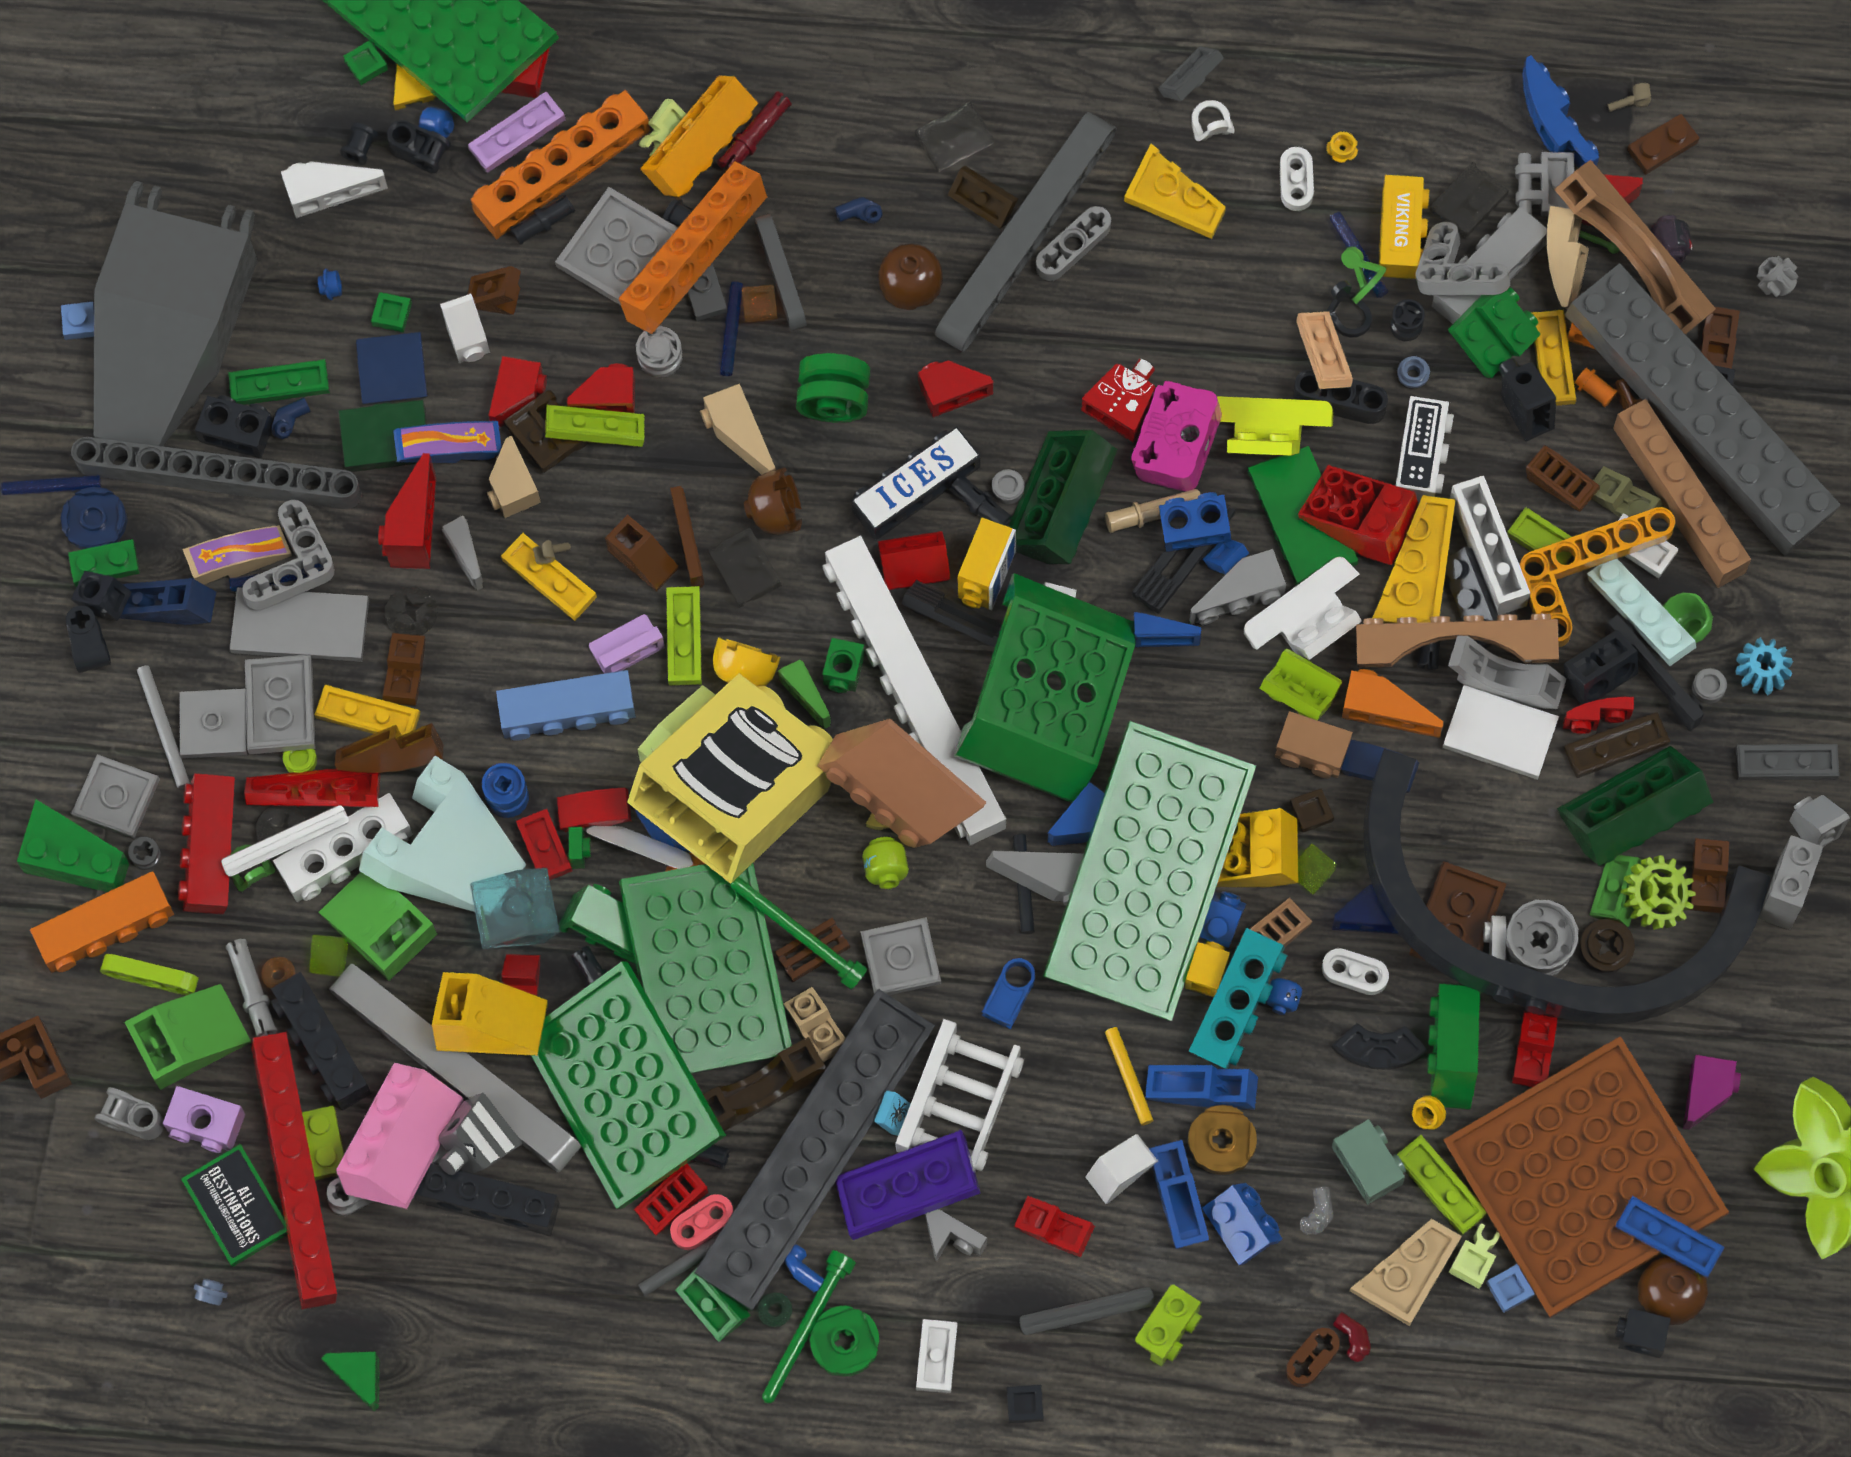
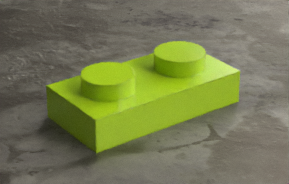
M334 1105L302 1112L315 1181L338 1176L336 1169L345 1154Z

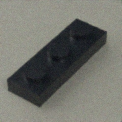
M1464 547L1447 557L1445 578L1462 621H1464V616L1471 615L1484 616V621H1497V610L1472 548ZM1474 640L1485 649L1492 645L1489 643Z

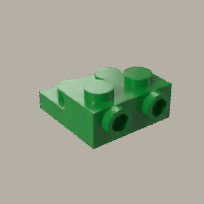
M1510 287L1501 294L1481 295L1448 329L1485 378H1492L1499 371L1498 368L1501 363L1511 359L1513 356H1520L1541 335L1536 328L1539 324L1537 318L1529 311H1523L1519 307L1517 302L1520 298Z

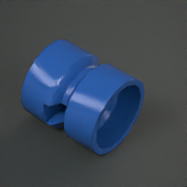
M498 763L485 772L482 779V790L490 811L502 818H513L521 814L529 801L528 788L521 770L509 763Z

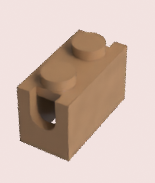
M1289 711L1276 747L1275 758L1280 759L1282 764L1292 768L1302 766L1311 769L1313 774L1322 778H1330L1331 776L1338 778L1353 732Z

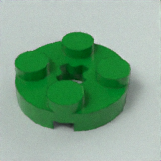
M846 1305L833 1307L821 1314L814 1325L810 1336L811 1351L819 1366L830 1375L853 1376L866 1370L877 1358L879 1347L877 1326L873 1319L865 1312L863 1313ZM845 1332L847 1337L853 1336L855 1338V1341L850 1343L851 1348L844 1350L842 1346L837 1347L835 1345V1342L839 1341V1334Z

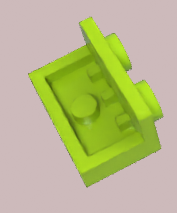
M1285 649L1276 666L1264 678L1259 689L1268 693L1269 697L1273 700L1283 702L1295 709L1299 715L1318 721L1331 706L1342 684V680L1290 649Z
M1170 1285L1135 1338V1342L1151 1352L1150 1360L1161 1367L1167 1359L1171 1362L1174 1361L1183 1347L1179 1340L1185 1331L1191 1334L1202 1318L1198 1314L1201 1302L1176 1285Z

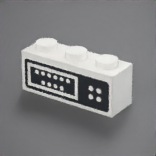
M1410 396L1396 486L1414 491L1417 501L1420 502L1422 495L1434 497L1435 493H1442L1444 475L1438 474L1440 463L1446 464L1449 444H1443L1444 433L1451 434L1454 414H1448L1449 402Z

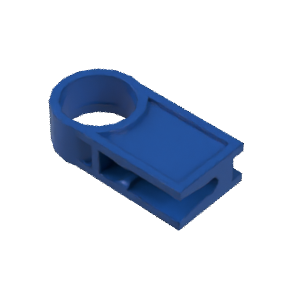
M1017 958L1005 964L982 1010L983 1017L1011 1030L1035 983V969L1030 962ZM1014 966L1025 967L1031 974V980L1023 987H1014L1006 980L1008 970Z

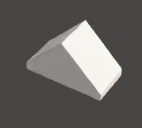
M1135 1134L1100 1156L1086 1175V1179L1105 1204H1108L1156 1164L1158 1160L1139 1135Z

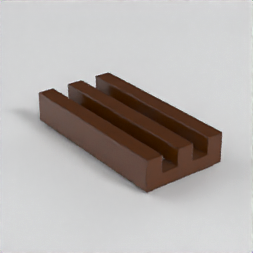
M833 918L828 919L809 931L818 938L831 930L832 933L822 938L821 941L828 945L837 939L839 944L831 949L838 955L850 948L849 942L844 938L843 933L837 927ZM797 939L775 951L776 957L792 982L826 963L818 956L794 971L793 965L814 953L807 947L791 958L786 959V956L804 946Z

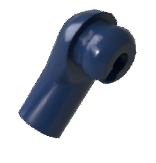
M305 398L283 406L276 411L271 428L275 437L279 439L289 437L296 418L311 412Z

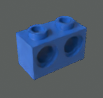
M1210 492L1199 495L1198 499L1185 501L1184 498H1173L1165 501L1164 505H1159L1166 552L1231 541L1224 495L1217 496V493ZM1207 512H1216L1220 516L1219 520L1215 523H1206L1202 517ZM1176 517H1182L1187 520V524L1180 529H1175L1169 525L1170 521Z

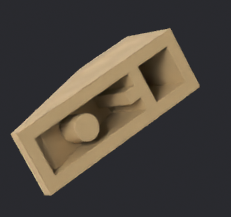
M740 384L703 397L705 409L700 412L706 428L712 427L716 437L761 475L776 470Z

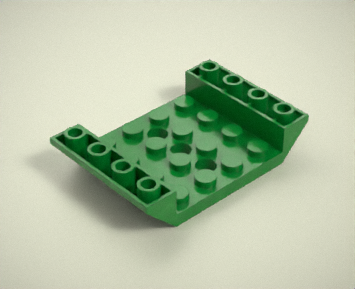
M1013 573L1002 604L1007 606L1008 609L972 720L963 726L954 756L1072 803L1087 786L1099 764L1135 647L1134 622ZM1022 661L1030 666L1031 676L1029 678H1023L1018 674V662ZM1049 674H1055L1060 678V690H1053L1049 687L1047 683V676ZM1079 686H1085L1090 690L1092 695L1090 702L1087 703L1080 700L1077 694Z

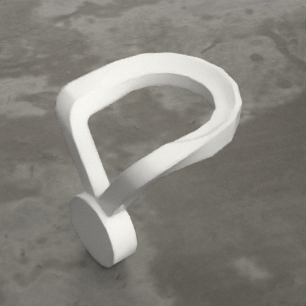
M1206 100L1199 103L1194 109L1191 120L1196 141L1206 140L1212 135L1220 133L1225 135L1234 133L1230 114L1222 103ZM1207 107L1218 109L1222 113L1224 120L1210 123L1207 126L1208 131L1203 133L1198 122L1199 113Z

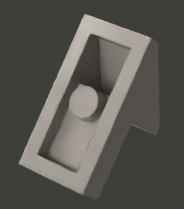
M940 1209L925 1214L936 1262L950 1239L955 1241L953 1246L962 1253L970 1256L973 1252L981 1256L987 1246V1237Z

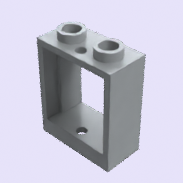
M1792 835L1790 836L1777 862L1758 919L1788 930L1791 929L1803 907L1823 846Z

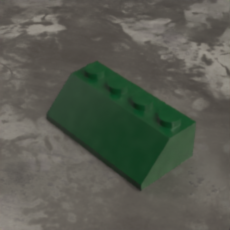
M1093 430L1048 431L1009 524L1010 528L1016 530L1017 553L1047 564H1071L1084 530L1088 526L1096 501L1100 497L1105 479L1112 468L1117 448Z
M1669 746L1560 806L1557 810L1583 853L1600 866L1613 861L1625 851L1642 845L1647 839L1661 831L1669 830L1674 824L1688 816L1698 814L1703 808L1714 802L1703 771L1675 748Z

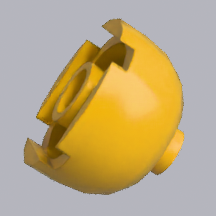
M718 637L713 654V666L717 676L727 683L740 673L756 687L766 686L773 679L781 657L773 653H762L761 649Z

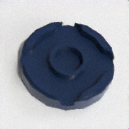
M100 487L85 488L76 492L75 496L64 504L60 517L64 534L71 544L81 550L118 542L125 533L128 521L126 509L121 500L110 490Z

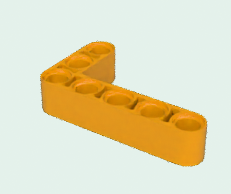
M1663 507L1653 508L1539 548L1522 557L1520 568L1530 590L1528 602L1533 614H1551V619H1558V623L1566 629V633L1562 637H1558L1559 647H1563L1570 640L1572 622L1556 580L1667 541L1671 537L1675 526V517L1670 510ZM1657 518L1663 519L1667 522L1668 529L1663 532H1657L1652 529L1650 522ZM1629 529L1635 532L1637 539L1632 543H1626L1620 539L1619 533ZM1598 540L1604 543L1606 550L1601 554H1594L1588 549L1587 545L1591 541ZM1567 551L1574 556L1575 560L1569 565H1563L1558 562L1556 556L1560 552ZM1531 562H1536L1542 566L1543 572L1538 576H1531L1525 571V566ZM1541 593H1549L1553 596L1555 602L1551 606L1544 607L1538 604L1536 597Z

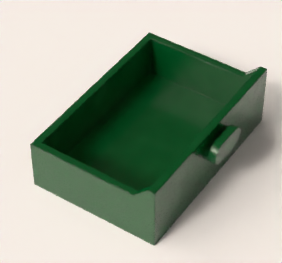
M423 400L394 404L382 403L370 407L338 410L344 464L347 471L357 472L417 464V462H397L393 430L427 425L426 407Z

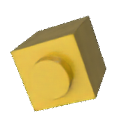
M1207 941L1205 944L1198 942L1186 977L1185 989L1214 997L1224 977L1230 952L1225 951L1224 946L1215 942Z

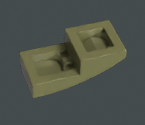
M1603 466L1593 480L1600 486V489L1592 499L1619 517L1623 513L1630 517L1653 508L1662 507L1660 498L1633 486L1630 478Z

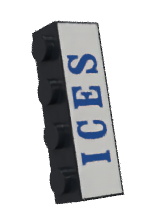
M957 426L949 432L944 430L924 450L919 448L913 451L906 458L904 464L898 468L891 467L880 476V480L871 487L866 485L860 488L854 494V499L851 500L852 512L876 541L948 491L959 476L964 475L967 477L979 469L980 455Z

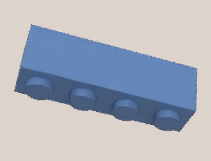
M628 670L496 691L501 729L504 738H511V740H524L529 738L530 734L542 732L545 735H556L562 733L563 729L576 727L578 730H588L594 728L596 724L604 722L619 725L628 722L629 718H636Z

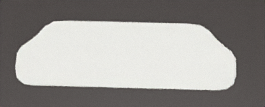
M592 826L586 830L592 836L677 869L693 865L689 853L624 827Z

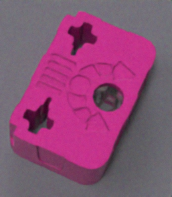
M1165 381L1163 386L1157 385L1131 457L1136 475L1140 480L1180 491H1189L1197 487L1222 417L1217 396L1213 392L1184 386L1171 381ZM1193 438H1197L1196 440H1193L1192 442H1187L1188 440H1192Z

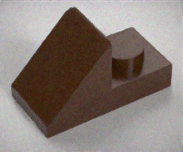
M508 266L472 276L467 295L472 294L476 309L513 315L520 292L518 282L521 270Z

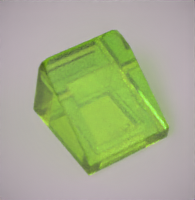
M1311 843L1298 859V882L1314 895L1336 871L1337 864Z
M312 935L310 973L340 976L345 970L348 950L347 940L342 937Z

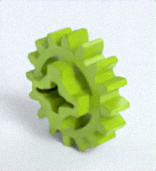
M1662 855L1654 857L1653 860L1651 857L1642 859L1641 864L1638 863L1630 867L1634 875L1624 876V880L1630 885L1629 888L1621 890L1622 894L1629 895V900L1623 905L1624 907H1633L1634 911L1630 916L1632 919L1642 917L1641 926H1649L1652 923L1654 930L1662 929L1664 925L1666 928L1676 926V921H1683L1687 918L1683 911L1693 909V905L1688 902L1689 897L1696 896V892L1688 890V885L1693 882V878L1685 879L1683 877L1686 867L1676 869V859L1673 858L1665 862ZM1651 871H1659L1666 875L1664 877H1660L1657 874V872L1652 873ZM1657 908L1660 913L1665 912V914H1656L1651 910Z

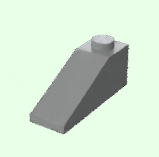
M992 851L986 860V867L1052 901H1063V904L1067 905L1084 854Z

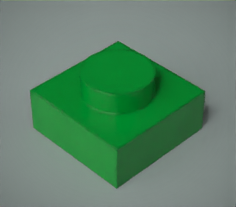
M370 40L343 56L344 62L360 85L388 70L386 62Z
M379 292L371 319L372 326L404 333L412 305L411 298Z
M569 827L570 865L572 869H585V858L591 857L590 837L585 838L582 827Z

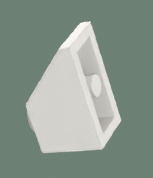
M472 294L440 304L446 328L459 363L464 361L474 362L481 359L484 354L490 353Z

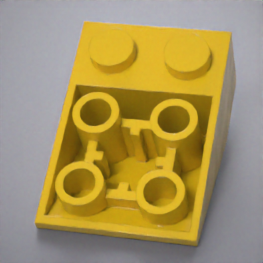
M1281 808L1240 814L1216 887H1274L1298 883L1297 818Z
M443 972L432 1021L436 1051L538 1056L548 1001L479 974Z

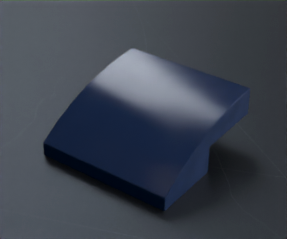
M421 332L356 339L362 404L428 397Z

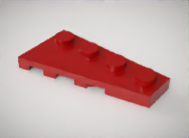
M335 768L303 773L247 777L244 791L246 805L258 806L341 805L349 807H379L380 773L351 772Z

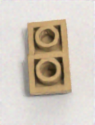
M811 987L783 1003L804 1039L810 1038L823 1063L834 1057L844 1042L845 1037L831 1018L827 1007L814 988Z

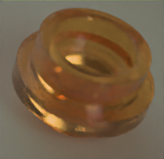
M284 957L269 959L261 971L262 980L270 989L296 974L293 964ZM283 970L285 975L282 979L277 980L273 978L274 972Z

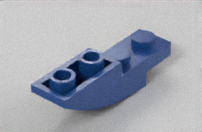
M1531 55L1528 56L1523 68L1524 94L1530 117L1549 152L1574 153V164L1578 168L1589 160H1592L1597 166L1599 152L1596 146L1590 140L1586 141L1583 138L1573 118L1570 116L1566 117L1570 105L1567 92L1563 87L1556 86L1550 79L1549 71L1543 63H1537Z

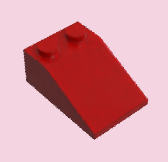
M430 453L422 454L385 516V525L379 526V545H382V554L387 556L391 568L430 569L437 479Z

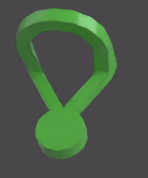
M1348 247L1343 252L1341 259L1346 267L1355 270L1360 290L1352 298V301L1357 304L1378 283L1387 269L1384 266L1364 261L1363 254L1358 248ZM1362 268L1377 272L1367 285Z
M243 845L237 847L231 854H234L251 845ZM270 860L262 862L263 866L248 872L244 876L245 882L239 874L232 876L231 878L236 888L242 892L263 877L273 874L275 867Z

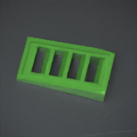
M798 660L779 669L778 676L782 685L824 729L830 727V714L804 662Z

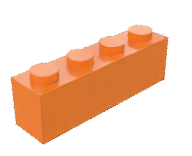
M151 871L35 926L30 931L51 973L55 971L64 972L73 968L76 965V961L87 956L92 958L103 954L108 946L118 941L125 943L134 939L138 935L137 932L164 925L168 922V918L175 914L155 873Z

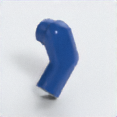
M795 1244L784 1260V1263L797 1281L812 1292H816L822 1285L824 1278L802 1263L807 1253L803 1248Z

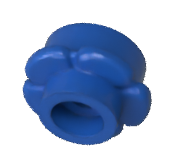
M324 269L323 276H318L320 294L326 295L329 300H333V297L342 296V284L338 270L329 271Z

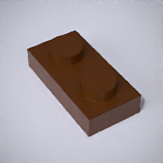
M1679 114L1629 144L1627 151L1646 175L1698 144L1700 138L1684 116Z

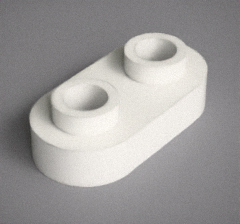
M1301 147L1287 149L1280 159L1281 200L1288 209L1293 211H1301L1308 208L1312 203L1314 194L1312 157L1306 149ZM1292 164H1299L1301 168L1294 170L1290 166ZM1299 193L1302 195V198L1297 200L1291 195Z
M1491 916L1490 922H1484L1483 940L1489 943V955L1505 960L1506 916Z
M1341 948L1329 951L1323 959V975L1333 984L1367 995L1379 994L1387 986L1389 972L1385 964L1379 960ZM1342 964L1345 971L1337 973L1333 970V965ZM1373 974L1376 976L1377 982L1368 983L1365 980V976Z

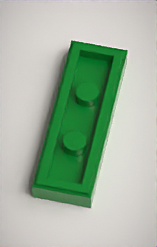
M325 359L228 372L231 398L242 405L330 393Z

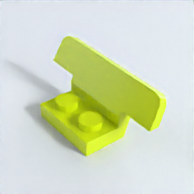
M1217 396L1222 412L1220 422L1235 423L1234 438L1227 440V453L1292 456L1298 454L1300 450L1302 425L1333 426V409L1327 401Z

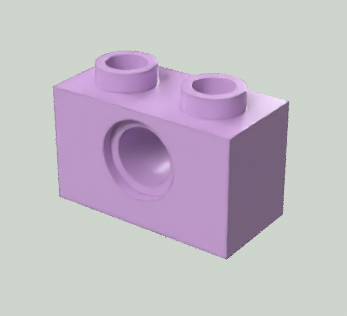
M176 1086L163 1121V1126L170 1133L169 1137L174 1140L189 1143V1140L192 1139L201 1142V1147L206 1150L221 1153L222 1149L227 1151L233 1149L245 1117V1112L240 1105ZM204 1115L211 1117V1122L206 1128H195V1122L199 1117Z

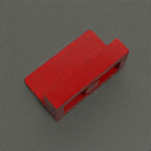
M942 531L878 541L884 582L888 590L910 587L916 580L929 584L950 579L947 548Z

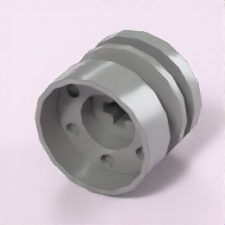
M1534 900L1522 905L1512 915L1506 927V961L1551 976L1557 975L1568 964L1578 944V926L1573 915L1563 905L1551 900ZM1534 937L1537 940L1542 938L1545 940L1543 949L1540 946L1533 947L1531 945Z

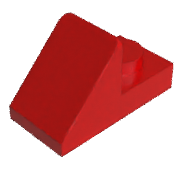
M506 954L501 976L503 984L538 996L540 955Z

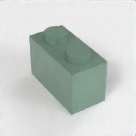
M1369 1119L1335 1138L1332 1144V1149L1367 1205L1403 1185L1405 1179L1403 1173L1406 1172L1397 1154L1392 1156L1385 1144L1388 1143V1140L1383 1130L1378 1125L1374 1127Z

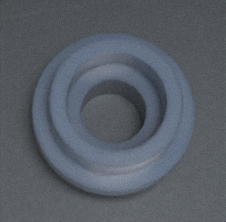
M1411 356L1400 362L1397 376L1404 386L1419 388L1428 381L1430 368L1422 358ZM1409 370H1416L1419 376L1410 377L1407 372Z
M205 1278L202 1284L195 1283L193 1288L196 1290L195 1299L214 1305H221L223 1298H227L228 1292L222 1290L223 1283Z

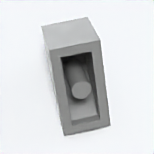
M1821 795L1814 800L1809 796L1798 802L1794 806L1795 810L1789 821L1801 839L1824 847L1841 836L1850 817L1843 809L1824 795Z

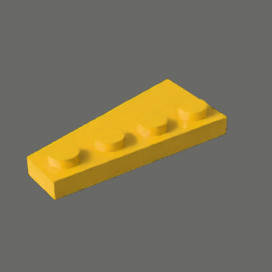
M1422 495L1373 618H1382L1383 623L1387 624L1397 623V618L1415 617L1417 618V623L1430 622V617L1440 616L1455 499Z

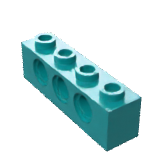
M1246 928L1189 1052L1224 1069H1228L1230 1064L1237 1065L1244 1050V1047L1239 1044L1245 1033L1251 1035L1259 1018L1254 1015V1012L1259 1002L1266 1003L1273 986L1268 984L1274 971L1280 973L1288 955L1283 953L1285 949L1283 944ZM1253 960L1262 962L1264 966L1262 976L1257 979H1250L1245 973L1246 965ZM1244 991L1249 995L1250 1001L1245 1009L1236 1010L1232 1007L1231 997L1235 992ZM1230 1022L1234 1025L1235 1034L1230 1040L1222 1041L1217 1037L1216 1029L1220 1023Z

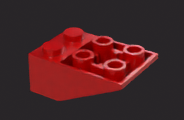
M1327 465L1298 516L1338 542L1353 549L1361 556L1392 565L1404 543L1418 508V501L1414 491Z

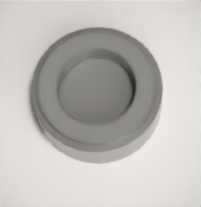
M1009 469L998 472L992 480V493L995 499L1003 504H1013L1020 500L1024 492L1022 476L1018 472Z
M1712 668L1701 670L1695 676L1692 684L1695 697L1701 702L1708 704L1719 701L1724 696L1727 688L1725 676L1720 671Z

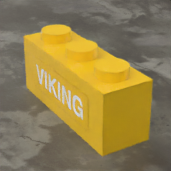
M1385 175L1382 193L1379 265L1384 266L1387 270L1382 277L1416 279V271L1424 249L1420 248L1421 238H1426L1428 219H1422V208L1428 209L1429 189H1423L1424 177Z

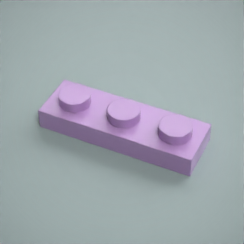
M544 92L469 143V150L486 172L489 173L565 121V114L549 94Z

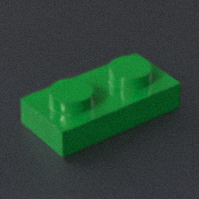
M133 539L68 552L75 587H77L84 571L112 576L116 579L140 574Z

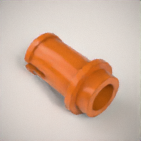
M1585 368L1575 381V384L1579 386L1578 390L1580 392L1584 390L1600 402L1602 406L1606 407L1615 397L1618 390L1595 374V369L1590 371L1588 368Z

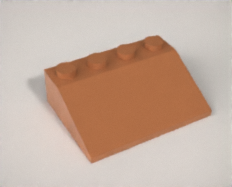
M891 719L836 734L818 764V767L826 773V777L832 783L844 788L851 794L850 797L854 802L865 806L874 814L875 819L880 824L889 827L898 835L899 840L903 844L912 848L933 843L978 812L986 804L985 800Z

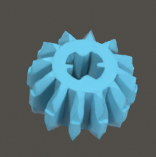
M1761 637L1756 640L1755 646L1747 643L1743 648L1744 653H1739L1736 661L1740 664L1735 670L1736 675L1744 676L1741 681L1742 686H1747L1750 683L1754 685L1752 688L1753 694L1758 693L1760 687H1763L1767 696L1772 693L1773 687L1781 690L1785 685L1784 680H1789L1792 675L1791 670L1788 668L1791 667L1793 660L1789 657H1783L1787 652L1786 646L1780 647L1778 650L1774 648L1776 645L1775 639H1771L1768 645H1765ZM1761 662L1767 664V670L1761 669Z

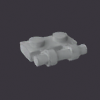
M1541 152L1540 164H1531V155L1528 153L1519 154L1518 165L1515 167V178L1518 179L1519 191L1515 194L1516 205L1521 206L1532 215V205L1541 204V216H1549L1550 206L1570 209L1554 189L1574 172V153ZM1532 178H1541V190H1531Z

